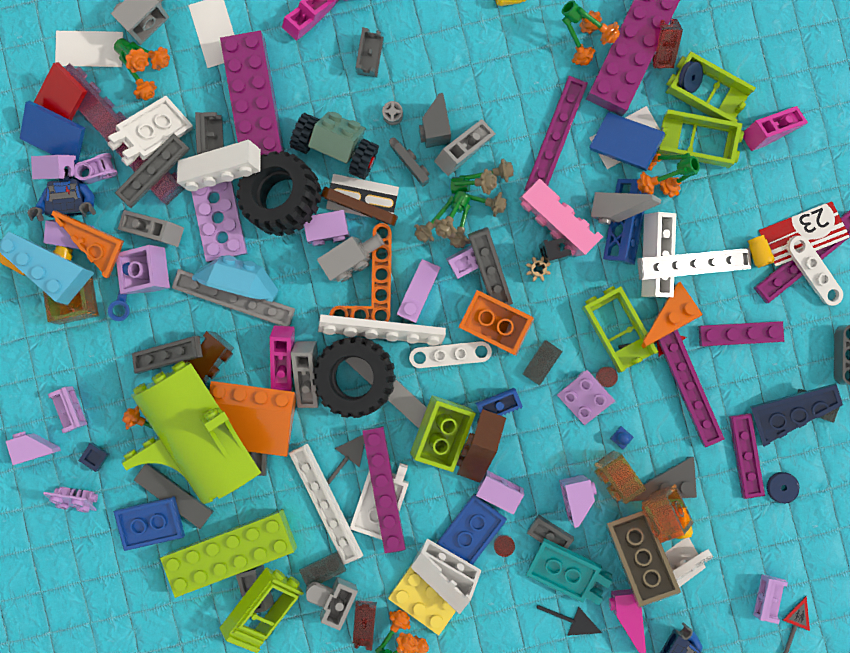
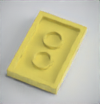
M411 566L388 596L390 601L437 635H440L456 612Z

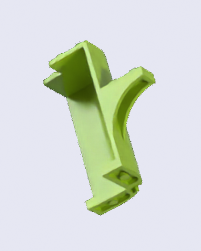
M180 361L171 367L172 372L165 374L162 371L152 377L153 382L148 385L142 383L133 389L134 393L131 394V397L158 438L154 439V437H151L142 443L144 447L137 451L132 449L123 455L125 459L122 460V465L126 471L132 467L147 463L169 466L184 476L201 503L206 504L212 502L216 497L220 499L261 474V471L239 439L227 415L219 408L192 364Z

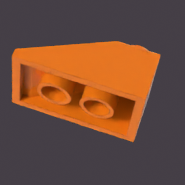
M477 290L459 328L517 356L534 321V317Z

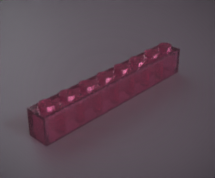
M69 63L65 69L88 91L78 110L104 139L109 142L108 136L117 132L116 125L127 118L120 111L116 113L113 109L115 106L107 96L103 98L99 94L102 90L93 81L91 83L88 82L86 79L88 75L80 66L75 68ZM122 143L115 151L123 158L122 152L128 149V147ZM138 156L129 166L135 172L147 159L142 160ZM168 171L151 188V191L161 202L168 205L185 188L177 183V173L174 172L172 174Z

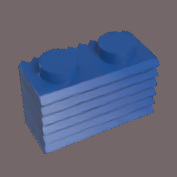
M515 388L475 403L479 414L484 409L500 416L507 413L510 414L514 410L518 411V408L522 409L523 407Z

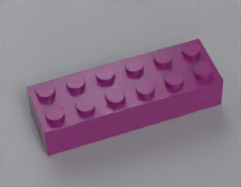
M680 0L632 1L619 28L620 35L615 43H612L586 100L621 117L626 113Z
M261 30L220 37L238 143L250 140L261 149L260 156L263 154L268 156L269 152L277 151L279 153L284 151L267 47Z

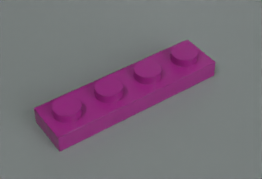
M783 321L698 326L700 346L784 342Z

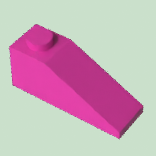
M795 106L756 120L744 131L743 139L750 150L754 151L801 128L808 122L799 108Z
M274 325L270 334L271 389L292 392L293 367L291 351L295 345V327Z
M631 589L611 591L612 598H609L610 611L614 612L639 653H646L642 607L638 608Z

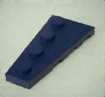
M834 383L750 407L763 447H765L777 438L786 436L792 430L798 427L801 428L809 421L842 406L843 403L838 387Z

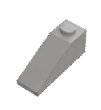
M481 119L443 148L434 162L449 176L483 147L496 133Z
M595 192L591 217L597 219L600 224L610 225L611 222L623 221L661 204V199L652 194Z
M123 210L118 230L178 247L184 227L169 221Z
M296 341L291 351L298 408H318L319 397L315 393L317 388L316 385H313L312 379H315L313 368L318 363L316 361L318 358L317 341Z

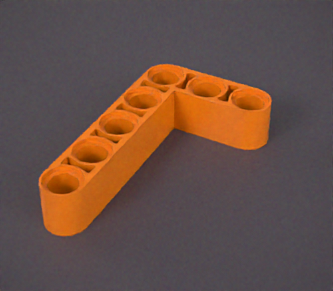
M379 223L373 228V236L380 229H386L388 235L383 239L385 244L372 252L371 306H335L331 309L330 316H334L338 310H343L345 317L355 318L356 312L363 310L366 313L365 319L376 320V313L382 310L387 313L385 321H390L392 232L387 224ZM380 249H385L388 252V256L385 259L377 258L376 254ZM379 270H385L388 275L386 279L378 280L376 273ZM379 290L387 292V298L384 301L376 299V293Z

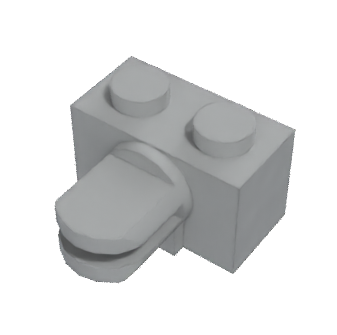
M339 577L336 578L332 588L318 582L310 583L306 588L307 601L323 608L320 613L321 623L340 631L358 593L356 584Z

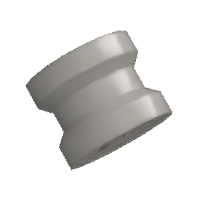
M390 101L383 106V119L387 124L397 125L402 121L403 110L398 102Z

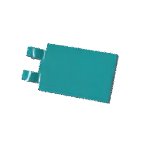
M546 538L540 544L526 572V576L582 603L587 598L597 605H600L603 600V596H601L603 590L594 588L596 582L608 589L612 583V574L607 571H601L602 565Z

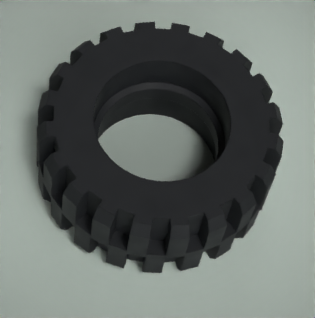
M277 151L269 152L268 156L265 154L261 155L260 172L247 177L243 176L242 179H239L237 185L240 187L236 192V197L239 199L237 204L239 209L242 210L243 216L257 228L270 235L283 236L284 233L287 235L294 234L295 229L300 231L304 228L303 225L306 222H311L313 219L311 216L313 213L316 214L319 209L317 203L321 202V195L319 194L321 186L318 183L316 174L298 156L285 151L279 153ZM292 180L293 187L289 198L282 205L267 209L266 199L271 188L280 181Z
M361 337L344 338L327 346L323 350V354L319 355L316 360L318 362L317 366L313 368L315 379H312L313 385H316L317 388L315 393L317 397H321L323 400L321 402L323 406H328L331 409L330 412L341 414V417L360 418L381 408L393 392V383L396 379L393 371L395 367L389 359L390 355L388 352H385L382 346L374 343L372 340ZM351 357L365 360L373 371L374 378L370 390L358 397L348 396L343 393L336 380L338 366L341 362Z

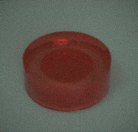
M602 367L597 371L596 380L603 387H612L618 380V374L612 367Z
M500 535L494 541V549L499 556L508 557L514 552L515 543L510 536Z

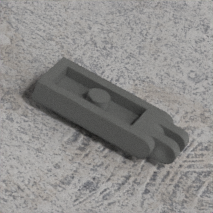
M391 138L389 140L390 147L421 186L424 187L429 182L428 175L430 174L423 165L419 166L415 160L417 158L410 149L406 150L396 138Z

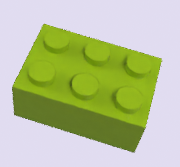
M432 395L410 451L413 459L454 472L476 413L469 407Z

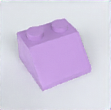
M146 245L119 253L116 263L120 294L148 293L170 288L165 248ZM130 262L128 266L129 275H125L122 268L123 264Z
M584 475L559 480L568 521L574 528L580 526L595 502L594 495L597 494L594 482H591Z

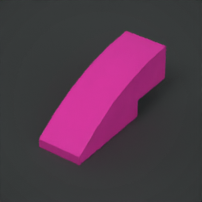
M301 0L299 6L284 17L282 28L297 41L311 30L339 0Z

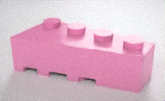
M538 179L519 198L522 201L520 205L527 212L531 211L536 216L535 220L542 227L546 226L551 231L549 234L553 239L562 238L566 240L563 243L565 245L564 249H570L571 256L586 255L603 237L599 232L596 234L592 233L589 230L590 224L584 219L576 218L574 216V209L564 202L561 204L559 202L560 197L541 179Z

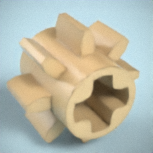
M533 257V264L527 263L525 265L529 268L526 275L531 274L533 282L536 278L544 281L543 275L551 274V272L547 271V267L551 264H545L543 262L544 257L539 261ZM535 264H537L538 267L542 266L543 270L540 271L541 274H539V272L533 271V269L536 267Z

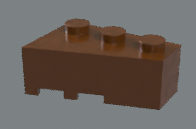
M206 331L203 335L206 338L201 344L203 357L186 361L192 364L204 384L209 378L213 379L219 373L220 369L218 367L222 362L226 363L232 357V350L234 349L220 335L210 331Z
M482 409L472 433H469L456 466H459L457 475L481 483L497 453L506 417Z

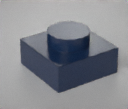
M92 442L89 443L78 461L97 472L110 453Z

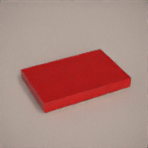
M59 62L53 63L34 103L72 121L88 91Z

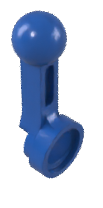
M130 262L123 264L122 268L125 275H129L128 266ZM120 288L117 300L108 307V314L115 321L125 320L130 313L129 305L126 302L127 294H120ZM115 305L124 306L125 314L116 316L113 313Z

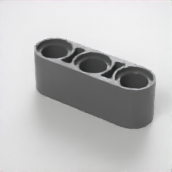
M850 325L839 326L835 330L834 379L842 385H850V378L848 380L845 378L846 371L850 373V358L847 360L845 356L847 350L850 352V338L846 337V331H850Z

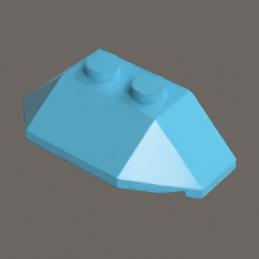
M230 255L218 257L199 268L192 277V280L198 281L205 286L254 299H265L266 301L273 302L278 294L277 287L262 266L256 265L252 261L237 260Z

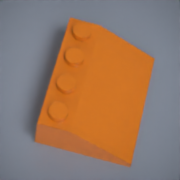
M211 381L210 394L219 408L227 415L229 422L248 452L288 456L296 406L295 392Z

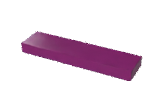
M752 414L729 416L742 498L748 499L765 496Z

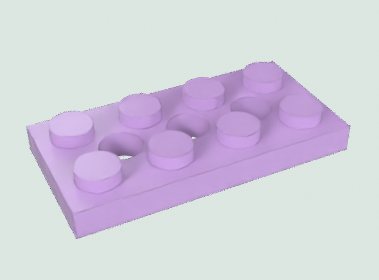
M225 181L215 186L191 191L206 262H212L222 255L236 257L248 254L233 181ZM212 193L219 194L220 199L217 203H210L209 197ZM219 212L223 213V221L215 223L213 220L214 215ZM225 232L228 235V240L221 244L218 242V235Z

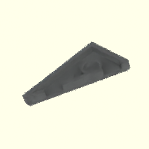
M687 457L685 461L668 468L666 472L646 481L647 483L640 487L632 489L622 496L623 501L696 498L694 457Z

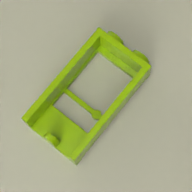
M690 51L686 57L682 56L676 67L679 69L676 75L672 73L666 85L669 87L665 93L675 96L712 118L737 122L736 117L738 113L744 109L747 97L754 92L756 87ZM689 61L699 62L702 65L703 74L717 81L713 85V90L706 102L679 87L681 69ZM721 83L730 89L719 108L710 105L709 102Z
M668 109L664 114L661 131L665 132V137L656 153L662 155L690 153V157L695 156L699 162L730 168L739 159L738 143L742 142L744 131L741 130L742 123ZM682 124L693 125L690 145L687 151L678 149ZM697 126L728 132L723 158L693 152L692 147Z
M612 286L603 291L604 296L598 299L594 296L586 300V305L582 310L588 317L617 372L620 373L628 367L643 361V359L658 353V350L654 343L643 349L641 345L647 331L623 288L620 286L615 289ZM618 299L633 326L627 327L625 331L608 339L593 311ZM635 329L640 339L615 352L610 342L627 332L631 333Z
M266 567L219 627L225 640L258 653L261 650L259 647L269 637L299 596L304 594L299 587L300 582L292 576L286 577L278 569L271 570ZM272 588L283 592L264 618L254 613ZM250 617L252 620L257 619L261 621L255 629L244 625Z

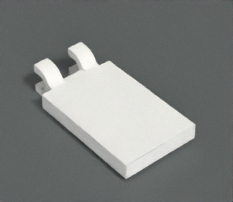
M164 96L116 125L117 132L108 136L110 140L108 146L114 151L124 143L128 149L122 152L124 156L122 161L128 166L138 156L142 160L150 157L173 133L180 138L193 129V125L171 100Z
M400 463L397 474L392 473L399 511L409 484L408 481L404 480L408 465ZM369 471L350 529L382 540Z

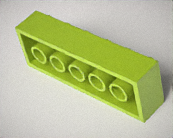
M281 509L168 552L160 559L176 598L294 553L297 545L284 510Z

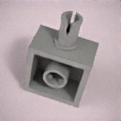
M124 0L118 3L111 13L140 45L169 18V15L161 6L163 0Z
M378 233L364 243L359 238L352 236L319 257L317 261L330 281H341L343 283L352 277V272L357 270L360 272L369 266L368 262L372 260L370 253L385 243Z

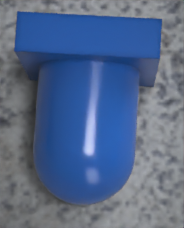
M620 426L610 439L624 450L634 437Z

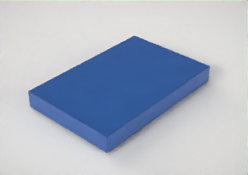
M30 100L25 102L20 139L52 155L76 156L74 165L79 162L85 127Z
M608 112L589 148L591 151L647 171L665 137V132Z
M474 493L436 544L473 565L507 521V518Z
M175 496L113 511L124 551L176 540L185 536Z

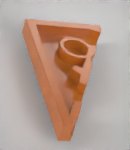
M53 211L51 215L54 216L58 225L67 231L77 247L87 255L91 263H94L99 268L102 276L109 278L124 241L58 211Z
M681 282L674 286V296L669 297L665 301L664 307L660 310L650 331L644 337L643 344L641 345L643 349L703 315Z

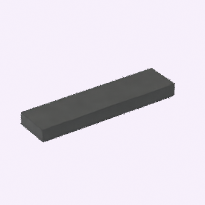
M173 133L128 178L115 194L128 207L132 208L190 148Z
M488 227L467 234L487 294L507 305L513 304Z
M192 336L132 353L135 374L174 365L180 361L186 362L203 357L200 336Z
M149 463L143 466L134 479L135 482L158 499L175 496L179 514L199 529L204 526L214 512Z

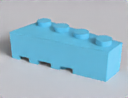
M8 232L0 241V253L55 302L68 305L95 273L14 233Z

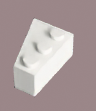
M429 539L424 542L411 566L458 614H461L471 601L482 571Z

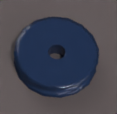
M687 62L682 67L679 75V87L689 93L697 91L702 83L703 68L699 62Z
M775 473L767 482L768 495L776 502L790 503L799 494V483L789 473Z

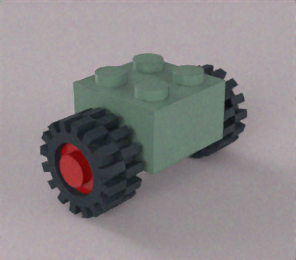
M329 111L321 119L307 113H302L298 123L296 122L295 129H293V135L289 143L291 148L307 154L310 148L346 164L352 158L348 173L363 180L368 176L379 149V145L362 139L366 128L361 126L359 122L349 121L342 118L340 114Z

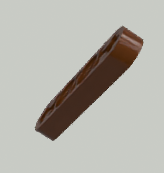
M324 187L321 197L388 225L395 226L398 216L328 187Z

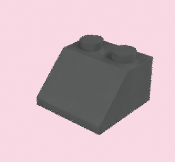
M443 93L438 94L423 116L422 125H419L421 143L425 142L426 148L450 144L451 130Z

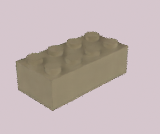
M647 509L607 523L606 528L638 608L681 593Z

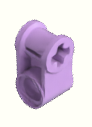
M110 153L97 155L74 166V176L85 184L115 177L118 173L112 165V155ZM85 169H89L88 176L82 177V172Z

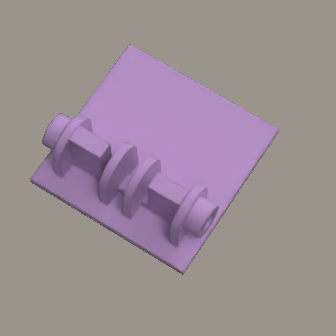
M588 370L582 371L578 378L557 394L584 425L615 402V399Z
M60 487L56 488L54 493H43L49 499V502L54 503L55 507L68 510V507H73L77 511L88 513L89 510H97L93 506V502H97L98 494H95L94 491H82L79 489L76 494V489Z

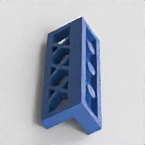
M618 179L615 193H622L624 185H631L628 194H647L641 193L638 189V179ZM645 211L627 218L625 221L610 223L603 256L604 260L620 261L625 264L635 265ZM621 224L623 232L617 237L615 229ZM618 244L620 247L618 256H611L612 248Z

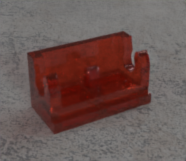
M671 19V25L661 20V31L656 54L652 58L653 68H674L683 29L678 19Z
M356 600L352 642L356 649L359 646H365L366 650L372 651L377 602Z

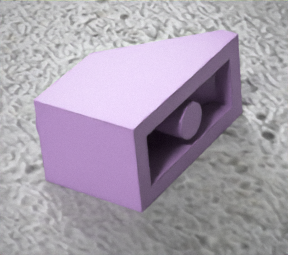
M25 431L12 435L13 439L6 441L12 465L61 451L59 446L35 433L26 435Z

